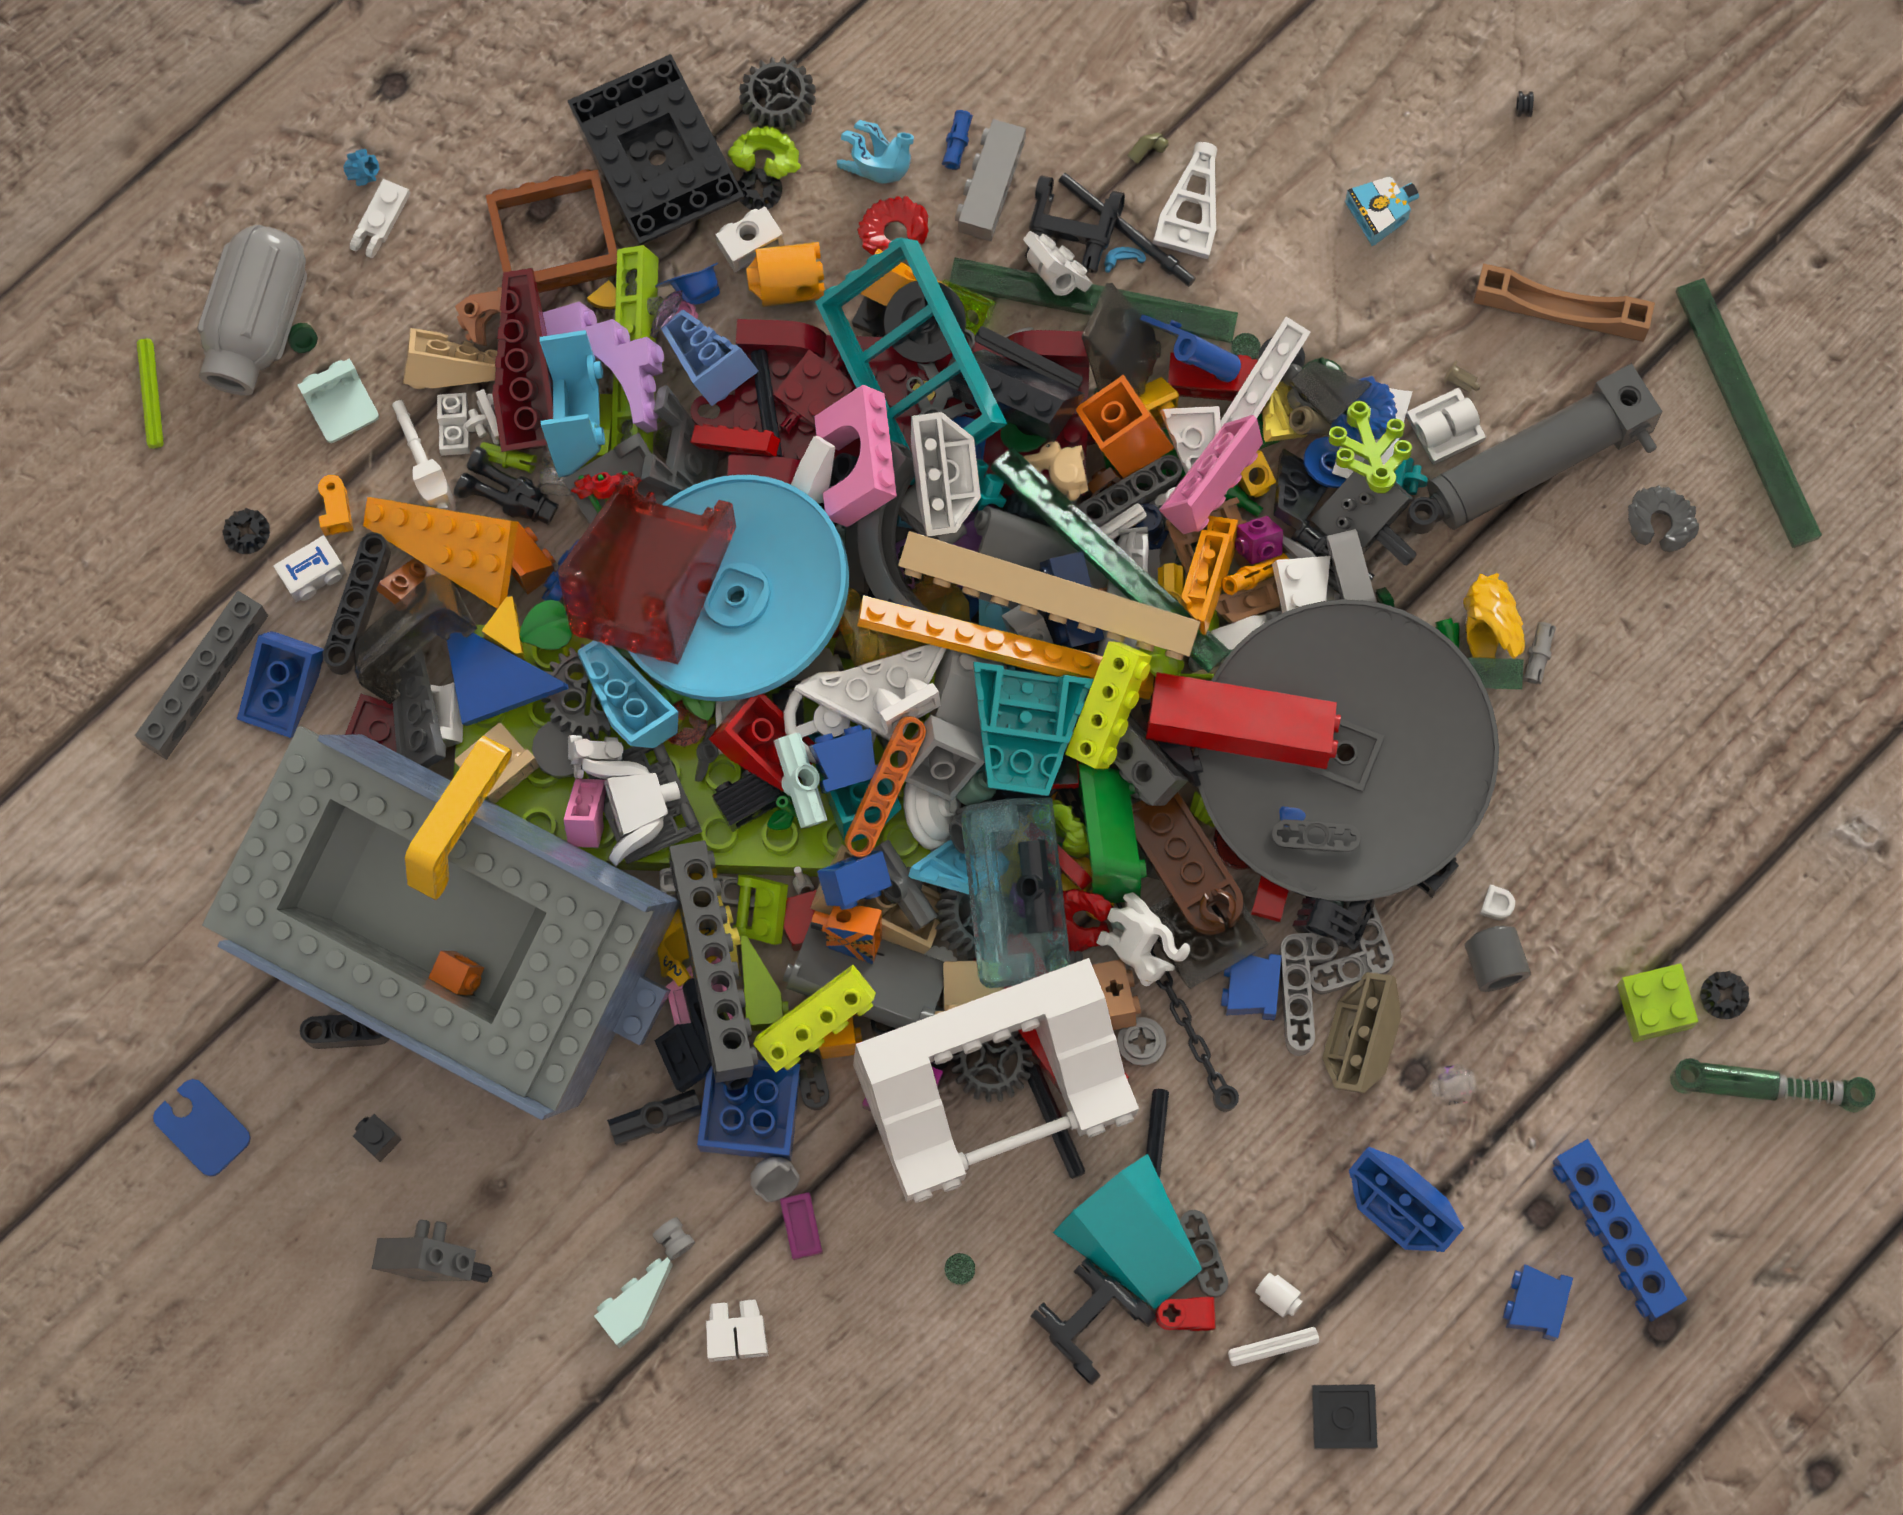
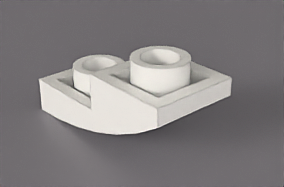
M467 393L437 395L439 451L441 456L470 454V435L465 427V423L469 420Z

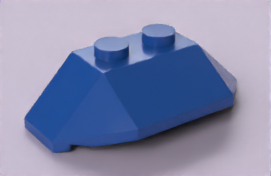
M1367 1147L1349 1169L1358 1210L1405 1250L1445 1252L1464 1229L1448 1198L1401 1158Z

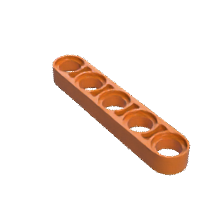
M906 716L897 723L844 840L845 847L856 857H865L873 850L925 738V726L916 717ZM911 722L916 723L919 729L917 736L913 739H906L903 735L904 726ZM898 750L903 751L906 755L904 764L899 767L892 766L890 763L892 753ZM885 778L891 779L893 782L891 792L886 795L879 794L877 791L879 781ZM872 806L878 807L880 810L879 819L872 823L867 822L864 818L866 809ZM858 834H863L867 837L866 847L859 851L854 850L851 845L852 839Z

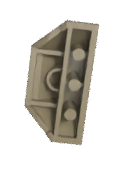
M1366 972L1361 977L1362 980L1352 986L1338 1001L1322 1057L1334 1088L1338 1090L1364 1094L1386 1074L1402 1017L1396 977L1392 975Z

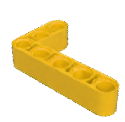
M482 736L478 740L406 851L405 865L407 885L434 900H437L442 895L449 881L448 855L506 768L512 755V749L486 736Z

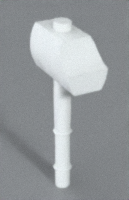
M402 400L395 401L392 406L396 413L397 421L401 425L408 442L407 445L410 447L417 463L416 466H413V480L424 506L455 511V500L440 465L433 459H427L421 445V439L418 438L410 419V413L407 412L404 402Z

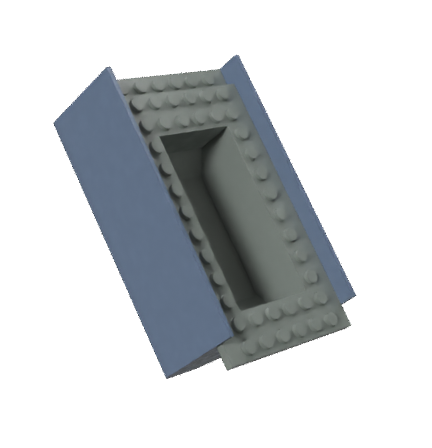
M298 726L202 926L228 939L220 941L217 947L540 1120H545L578 1107L584 1099L615 1034L617 1033L639 1046L643 1045L671 991L644 975L678 909L680 901L486 799L449 853V881L442 895L437 900H434L407 885L405 854L413 838L451 781L362 734L318 735L303 726ZM441 950L456 951L484 967L481 983L477 990L473 992V995H457L428 978Z

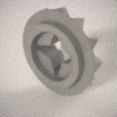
M1138 1017L1136 1018V1026L1120 1029L1117 1044L1121 1056L1129 1061L1130 1064L1144 1067L1155 1063L1162 1056L1166 1047V1036L1164 1030L1157 1022L1149 1018ZM1140 1030H1142V1035H1144L1146 1040L1155 1041L1151 1042V1044H1146L1144 1054H1141L1138 1045L1129 1043L1138 1039Z

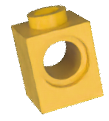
M1258 450L1256 452L1258 457L1251 465L1243 469L1240 473L1242 478L1238 482V485L1247 495H1254V497L1264 495L1270 491L1269 486L1276 483L1262 451ZM1253 468H1257L1258 477L1255 481L1250 482L1249 472Z

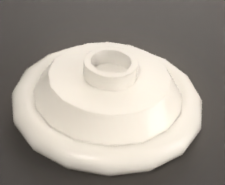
M906 782L903 807L907 825L914 839L923 848L931 851L936 850L951 839L949 824L953 821L956 810L961 808V802L956 797L949 801Z

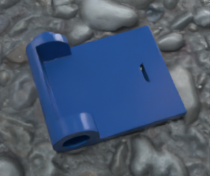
M1142 314L1140 320L1177 337L1174 345V355L1177 360L1188 365L1193 364L1215 375L1217 379L1223 382H1230L1239 374L1241 362L1238 356L1180 329L1182 324L1171 320L1170 324H1166Z

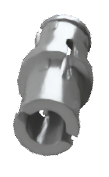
M1546 622L1537 623L1532 647L1530 646L1527 652L1529 659L1523 676L1524 681L1533 684L1542 683L1547 659L1550 660L1552 654L1550 648L1556 626Z

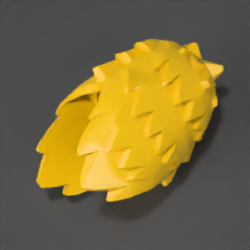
M1498 573L1488 577L1479 574L1477 580L1470 586L1466 597L1463 599V605L1467 611V618L1464 624L1467 643L1475 662L1479 664L1484 672H1489L1490 667H1494L1495 654L1499 643L1504 650L1507 649L1513 659L1521 655L1525 648L1522 629L1523 622L1517 612L1516 602L1508 589V584L1498 580Z

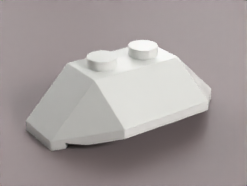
M942 412L911 416V449L918 505L925 534L928 537L956 533L981 498L974 437Z

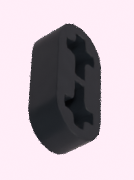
M805 1052L799 1055L801 1059L797 1064H800V1067L805 1064L804 1060L810 1059L811 1063H817V1066L813 1067L814 1078L808 1079L806 1070H800L799 1087L805 1106L809 1109L821 1110L826 1107L830 1100L822 1061L817 1054ZM816 1083L818 1092H824V1095L820 1097L819 1103H814L813 1099H807V1096L812 1094L811 1084Z

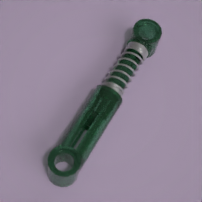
M1692 1058L1680 1061L1670 1075L1673 1088L1683 1094L1699 1092L1776 1101L1777 1098L1782 1099L1784 1096L1785 1099L1790 1096L1794 1100L1796 1097H1799L1802 1101L1804 1098H1808L1811 1102L1813 1099H1817L1819 1103L1821 1100H1826L1827 1104L1830 1102L1831 1104L1839 1105L1853 1113L1860 1112L1868 1107L1876 1095L1872 1082L1863 1077L1842 1081L1833 1080L1829 1083L1827 1079L1820 1082L1818 1078L1812 1081L1810 1077L1806 1080L1801 1076L1798 1079H1795L1794 1076L1787 1078L1785 1075L1780 1074L1779 1071L1702 1063ZM1681 1070H1690L1695 1076V1081L1693 1083L1684 1081L1681 1077ZM1851 1088L1859 1089L1862 1092L1863 1101L1858 1102L1852 1098Z

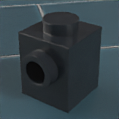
M375 1114L370 1118L368 1116L363 1118L355 1127L357 1132L353 1135L379 1162L401 1141L398 1135Z

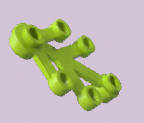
M1356 401L1348 407L1346 420L1350 426L1358 428L1362 443L1347 437L1346 429L1340 426L1330 429L1328 440L1333 446L1343 447L1336 454V464L1339 467L1348 468L1365 476L1366 482L1372 491L1386 493L1396 482L1394 471L1404 460L1410 458L1412 445L1406 440L1397 441L1394 445L1393 455L1383 465L1381 456L1397 438L1403 436L1404 422L1400 419H1390L1387 422L1386 432L1376 443L1369 424L1371 410L1365 402ZM1354 453L1367 459L1370 466L1354 459Z

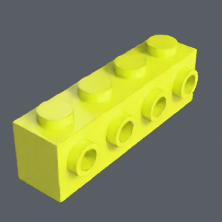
M1108 642L1065 755L1095 769L1109 768V765L1116 759V748L1120 737L1127 731V719L1131 709L1136 706L1139 700L1138 691L1141 683L1150 672L1149 663L1152 658L1151 655L1122 642Z
M851 965L758 1034L753 1045L775 1072H778L783 1067L789 1070L800 1061L799 1055L807 1049L813 1052L825 1042L823 1038L830 1032L837 1034L849 1024L847 1020L857 1013L860 1017L873 1007L872 1001L876 992L857 968Z

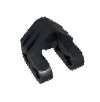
M1306 896L1302 900V908L1298 910V918L1294 920L1292 926L1298 933H1314L1331 938L1339 946L1355 950L1360 943L1372 913L1374 899L1350 902L1346 910L1331 901Z

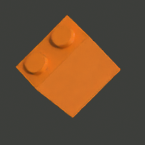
M1124 374L1081 403L1076 409V412L1101 451L1123 479L1174 449V446Z

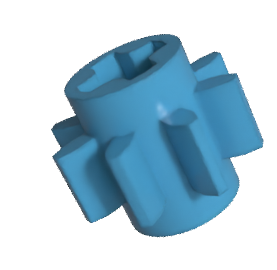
M366 149L356 150L355 153L347 154L348 160L343 165L345 175L348 177L347 179L356 180V186L367 185L368 182L376 181L375 175L380 170L378 160L375 158L376 156L367 155Z

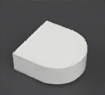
M1490 884L1480 915L1495 920L1508 918L1515 908L1513 895L1503 888Z

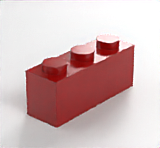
M1170 352L1168 383L1177 391L1180 397L1233 401L1258 360L1246 355H1237L1241 362L1239 374L1234 380L1223 382L1217 379L1215 375L1193 364L1188 365L1177 360L1174 352Z

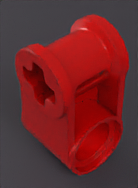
M1214 1297L1165 1300L1155 1313L1157 1317L1156 1323L1164 1330L1210 1331L1216 1329ZM1168 1307L1172 1309V1313L1178 1314L1173 1322H1169V1318L1163 1316Z

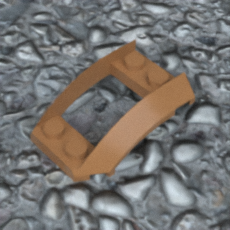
M1238 497L1224 501L1219 508L1213 510L1209 515L1238 520V525L1246 523V519L1242 520L1236 505L1239 503ZM1166 520L1165 522L1178 557L1188 574L1194 556L1190 544L1198 542L1201 531L1183 534L1169 520ZM1236 550L1234 558L1240 568L1253 566L1242 555L1238 554ZM1275 576L1259 582L1255 588L1250 590L1243 589L1233 595H1228L1227 593L1220 595L1215 610L1231 624L1279 607L1280 599Z

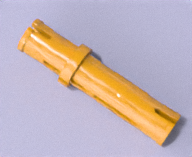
M1282 553L1280 556L1262 561L1256 565L1239 568L1237 573L1223 578V590L1228 595H1233L1243 589L1250 590L1255 588L1259 582L1274 576L1272 564L1276 560L1289 559L1288 556Z

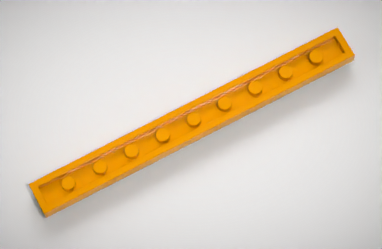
M864 595L860 603L857 623L859 627L1056 677L1069 675L1094 679L1103 657ZM1151 672L1142 681L1138 691L1139 697L1147 700L1150 699L1153 693L1154 675Z

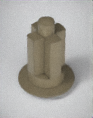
M1457 360L1453 362L1445 374L1443 383L1445 384L1448 380L1470 393L1471 389L1478 391L1480 389V384L1476 383L1478 377L1456 366Z

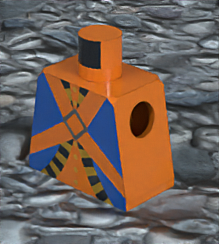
M859 905L841 910L840 906H833L831 914L819 911L814 912L811 929L826 932V946L829 949L873 964L882 941V910Z

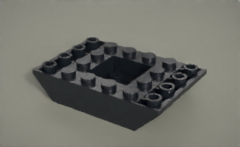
M671 54L567 100L581 136L630 233L640 246L744 199V195ZM657 154L663 155L666 158L665 162L661 165L651 164L650 159Z

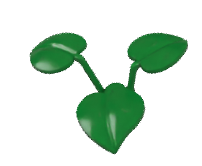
M601 538L587 547L578 558L577 573L582 582L589 586L598 585L597 602L586 610L585 618L573 614L566 615L564 605L559 601L547 600L540 602L525 617L520 631V641L545 650H557L566 646L572 638L573 626L569 620L586 625L589 629H611L616 627L617 629L609 636L610 645L624 658L634 660L622 641L616 621H609V612L602 605L603 586L614 589L616 574L623 556L619 546L609 538Z

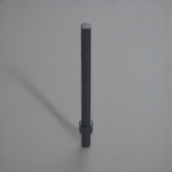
M1064 173L1058 182L1101 216L1104 203L1067 173ZM1121 217L1116 218L1114 227L1160 263L1162 270L1169 275L1173 274L1188 287L1193 284L1196 278L1179 265L1180 261L1171 254L1167 255Z

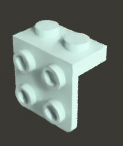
M350 358L345 361H337L330 365L328 370L320 374H311L304 378L302 383L298 384L309 409L329 443H334L379 419V414Z

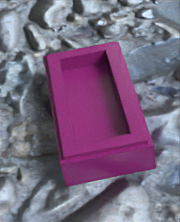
M810 1192L781 1198L780 1203L792 1259L797 1260L823 1254Z

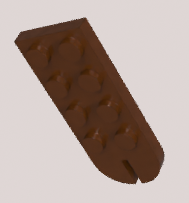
M1177 792L1166 805L1162 806L1148 805L1143 800L1133 804L1132 811L1137 843L1187 923L1194 930L1203 934L1212 935L1225 931L1224 921L1212 909V907L1216 906L1228 926L1232 927L1235 925L1243 912L1241 890L1180 794Z

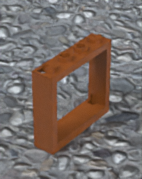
M584 169L578 171L575 175L566 177L554 176L545 182H528L522 184L519 188L510 190L498 189L493 191L492 194L485 195L503 272L512 271L498 210L593 188L609 254L534 271L538 293L607 278L617 274V248L598 169Z

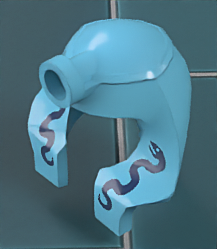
M859 120L855 123L854 129L870 134L874 147V156L866 149L865 138L861 134L848 130L841 134V140L853 145L851 155L854 161L837 160L838 168L881 184L900 181L907 173L911 164L909 148L914 142L912 134L898 133L897 137L889 142L878 124Z

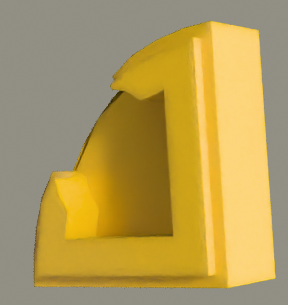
M608 280L589 295L587 301L599 309H615L616 287Z

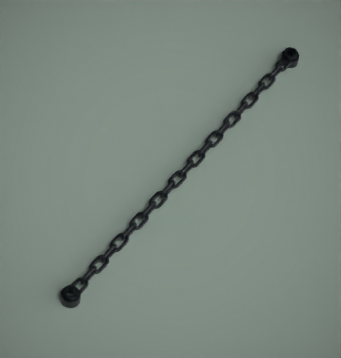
M1069 788L1060 789L1059 793L1065 805L1072 807L1076 817L1080 818V822L1084 823L1085 826L1084 815L1080 809L1081 799L1076 789L1070 788L1076 801L1071 802V805L1064 791L1068 792ZM1116 903L1119 909L1123 908L1121 903ZM1154 944L1153 947H1152V949H1151V952H1150V953H1151L1152 956H1155V957H1156V955H1155V953H1154V951H1153L1154 948H1155V944ZM1165 971L1169 982L1165 980L1162 984L1159 979L1156 983L1159 988L1167 992L1171 1000L1169 1007L1176 1022L1180 1026H1184L1190 1037L1188 1044L1195 1059L1203 1063L1209 1074L1207 1082L1214 1094L1213 1102L1215 1107L1223 1112L1231 1111L1239 1101V1094L1234 1087L1226 1084L1219 1072H1215L1210 1062V1050L1204 1039L1200 1035H1196L1191 1025V1013L1185 1002L1177 998L1172 988L1173 978L1169 971ZM1180 1004L1187 1015V1018L1183 1017L1182 1021L1174 1008H1178ZM1198 1040L1206 1053L1201 1054V1058L1193 1045L1198 1044ZM1218 1077L1222 1086L1216 1090L1212 1080L1216 1081ZM1220 1096H1228L1230 1103L1227 1105L1223 1104L1220 1101Z

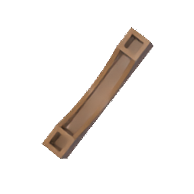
M1484 263L1473 303L1642 342H1644L1649 331L1655 302L1629 296L1598 297L1565 292L1536 283L1513 270Z

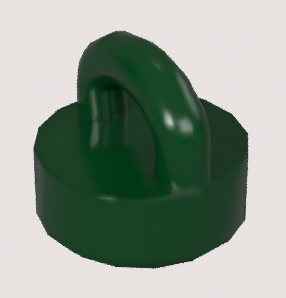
M298 323L291 327L287 340L294 351L306 353L316 346L318 337L311 325Z

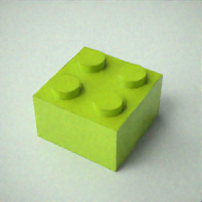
M1681 963L1622 977L1617 984L1634 1043L1693 1029L1699 1022Z

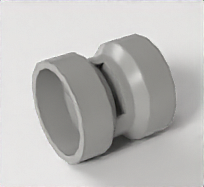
M677 1217L663 1224L652 1235L657 1243L665 1247V1254L670 1261L683 1255L695 1244L691 1235L685 1234L682 1230L683 1224Z

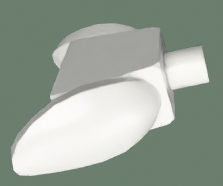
M583 758V771L597 778L606 779L604 785L620 837H624L614 846L609 856V859L616 867L626 856L652 841L663 828L664 817L668 814L665 803L680 799V791L676 781L660 785L656 773H650L645 766L637 762L594 761Z

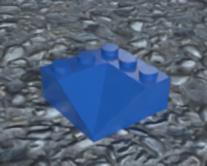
M758 1060V1065H754L753 1075L750 1077L749 1083L737 1090H729L723 1082L716 1083L713 1068L710 1066L706 1073L697 1142L699 1151L756 1158L779 1156L791 1161L801 1065L796 1064L789 1070L783 1067L778 1072H775L767 1061Z

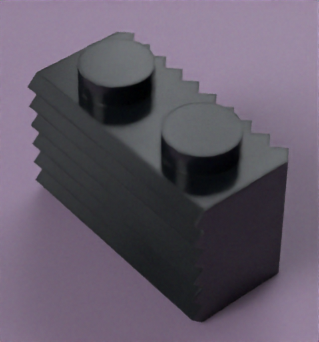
M748 770L742 773L741 776L743 778L733 784L731 781H727L719 785L715 789L716 793L712 795L715 805L732 832L777 807V798L783 796L778 788Z

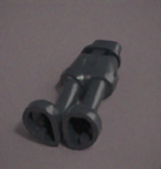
M479 446L474 449L468 460L467 469L508 489V492H502L481 482L468 473H463L457 481L454 495L458 498L479 495L502 506L503 513L512 518L521 517L531 519L532 522L539 520L549 525L559 504L549 500V495L544 494L534 486L532 480L527 477L519 476L515 478L494 467L490 463L485 449Z

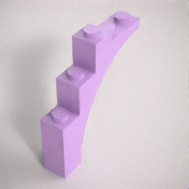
M580 301L543 312L547 336L587 331L595 359L607 365L622 384L630 404L633 424L646 433L656 431V419H658L659 415L654 412L656 383L652 376L663 373L662 362L664 361V354L662 348L648 337L630 341L628 330L614 319L597 323L595 313Z

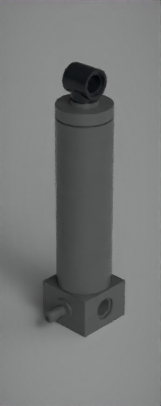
M1631 363L1597 381L1592 394L1427 482V489L1430 497L1416 498L1411 503L1406 519L1407 525L1411 531L1417 534H1425L1433 529L1435 523L1443 520L1450 529L1455 530L1613 444L1620 450L1639 440L1645 451L1651 453L1656 450L1657 446L1649 434L1654 431L1663 411ZM1424 511L1430 518L1421 520L1416 517L1415 513Z

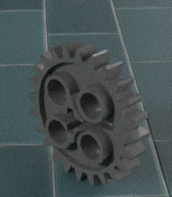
M570 647L569 657L559 653L560 664L551 661L550 669L552 672L544 671L568 684L569 688L541 699V702L547 703L544 706V712L552 713L550 716L551 723L560 721L559 729L561 732L570 727L571 735H575L577 731H582L583 739L587 738L588 732H593L595 739H598L599 731L602 730L607 736H611V725L605 712L595 708L600 704L595 690L592 691L590 715H584L589 677L578 653ZM574 672L584 675L580 680H573L569 676ZM570 700H576L581 703L576 708H570L565 705Z

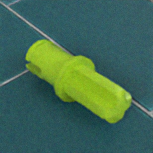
M482 442L480 445L481 448L487 451L489 461L502 464V467L505 469L512 467L528 473H533L536 466L527 464L525 461L537 463L536 455L520 451L501 452V446L488 442Z

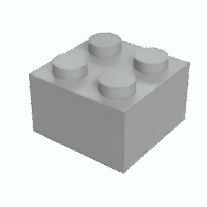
M930 715L924 723L926 730L925 738L905 782L952 801L985 763L982 739L980 736ZM918 731L914 734V736L911 739L917 736ZM900 751L897 755L899 766L903 765L906 760V755L903 751Z

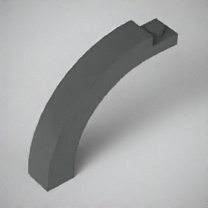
M890 440L897 497L858 521L857 543L859 558L866 581L876 599L929 612L905 583V579L898 566L895 541L896 523L903 497L915 474L912 452L907 446Z

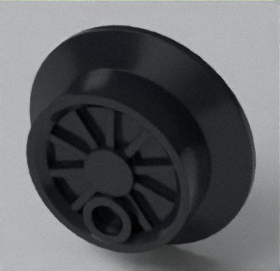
M917 281L904 285L890 299L884 316L886 335L928 305ZM938 282L964 334L966 328L964 306L958 295L951 288ZM934 315L892 345L903 357L922 363L934 362L952 353Z

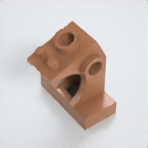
M498 287L497 291L469 295L455 306L459 314L457 320L460 326L465 331H468V334L465 335L468 341L472 340L474 343L487 346L486 324L493 315L500 313L501 316L502 287Z

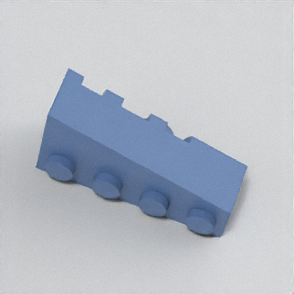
M681 310L660 326L692 383L711 406L725 399L730 392L759 372L740 347L731 344L725 337L719 336L712 328L704 326L701 321L685 310Z

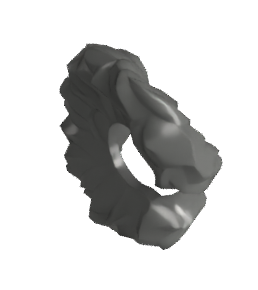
M1660 485L1648 489L1642 488L1641 491L1638 490L1635 493L1632 504L1628 505V520L1631 526V534L1638 543L1645 546L1651 543L1655 534L1651 525V516L1654 512L1668 515L1671 520L1670 530L1659 541L1663 551L1672 552L1684 548L1688 542L1696 537L1699 531V523H1697L1695 518L1696 507L1691 506L1690 501L1685 500L1683 495H1678L1675 490H1670L1669 487L1662 488Z

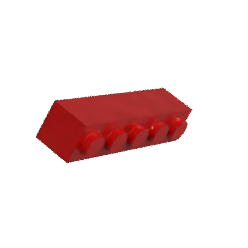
M703 423V426L695 425L690 442L701 449L776 457L781 439L776 437L774 432L768 430L759 432L749 428L746 431L739 427L729 429L723 425L714 427Z

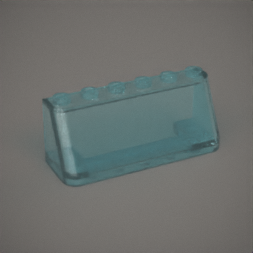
M1052 798L1003 799L967 806L962 813L961 822L980 982L987 988L1011 987L1071 965ZM1045 840L1048 873L1053 876L1056 882V891L1051 897L1054 931L1027 934L1024 900L1019 897L1016 890V883L1021 877L1018 843Z

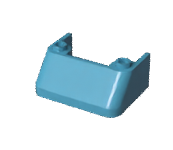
M586 330L540 337V344L553 380V419L541 421V427L559 478L575 473L600 452L601 445H605L603 427H600L599 379H603V368L601 361L595 360Z

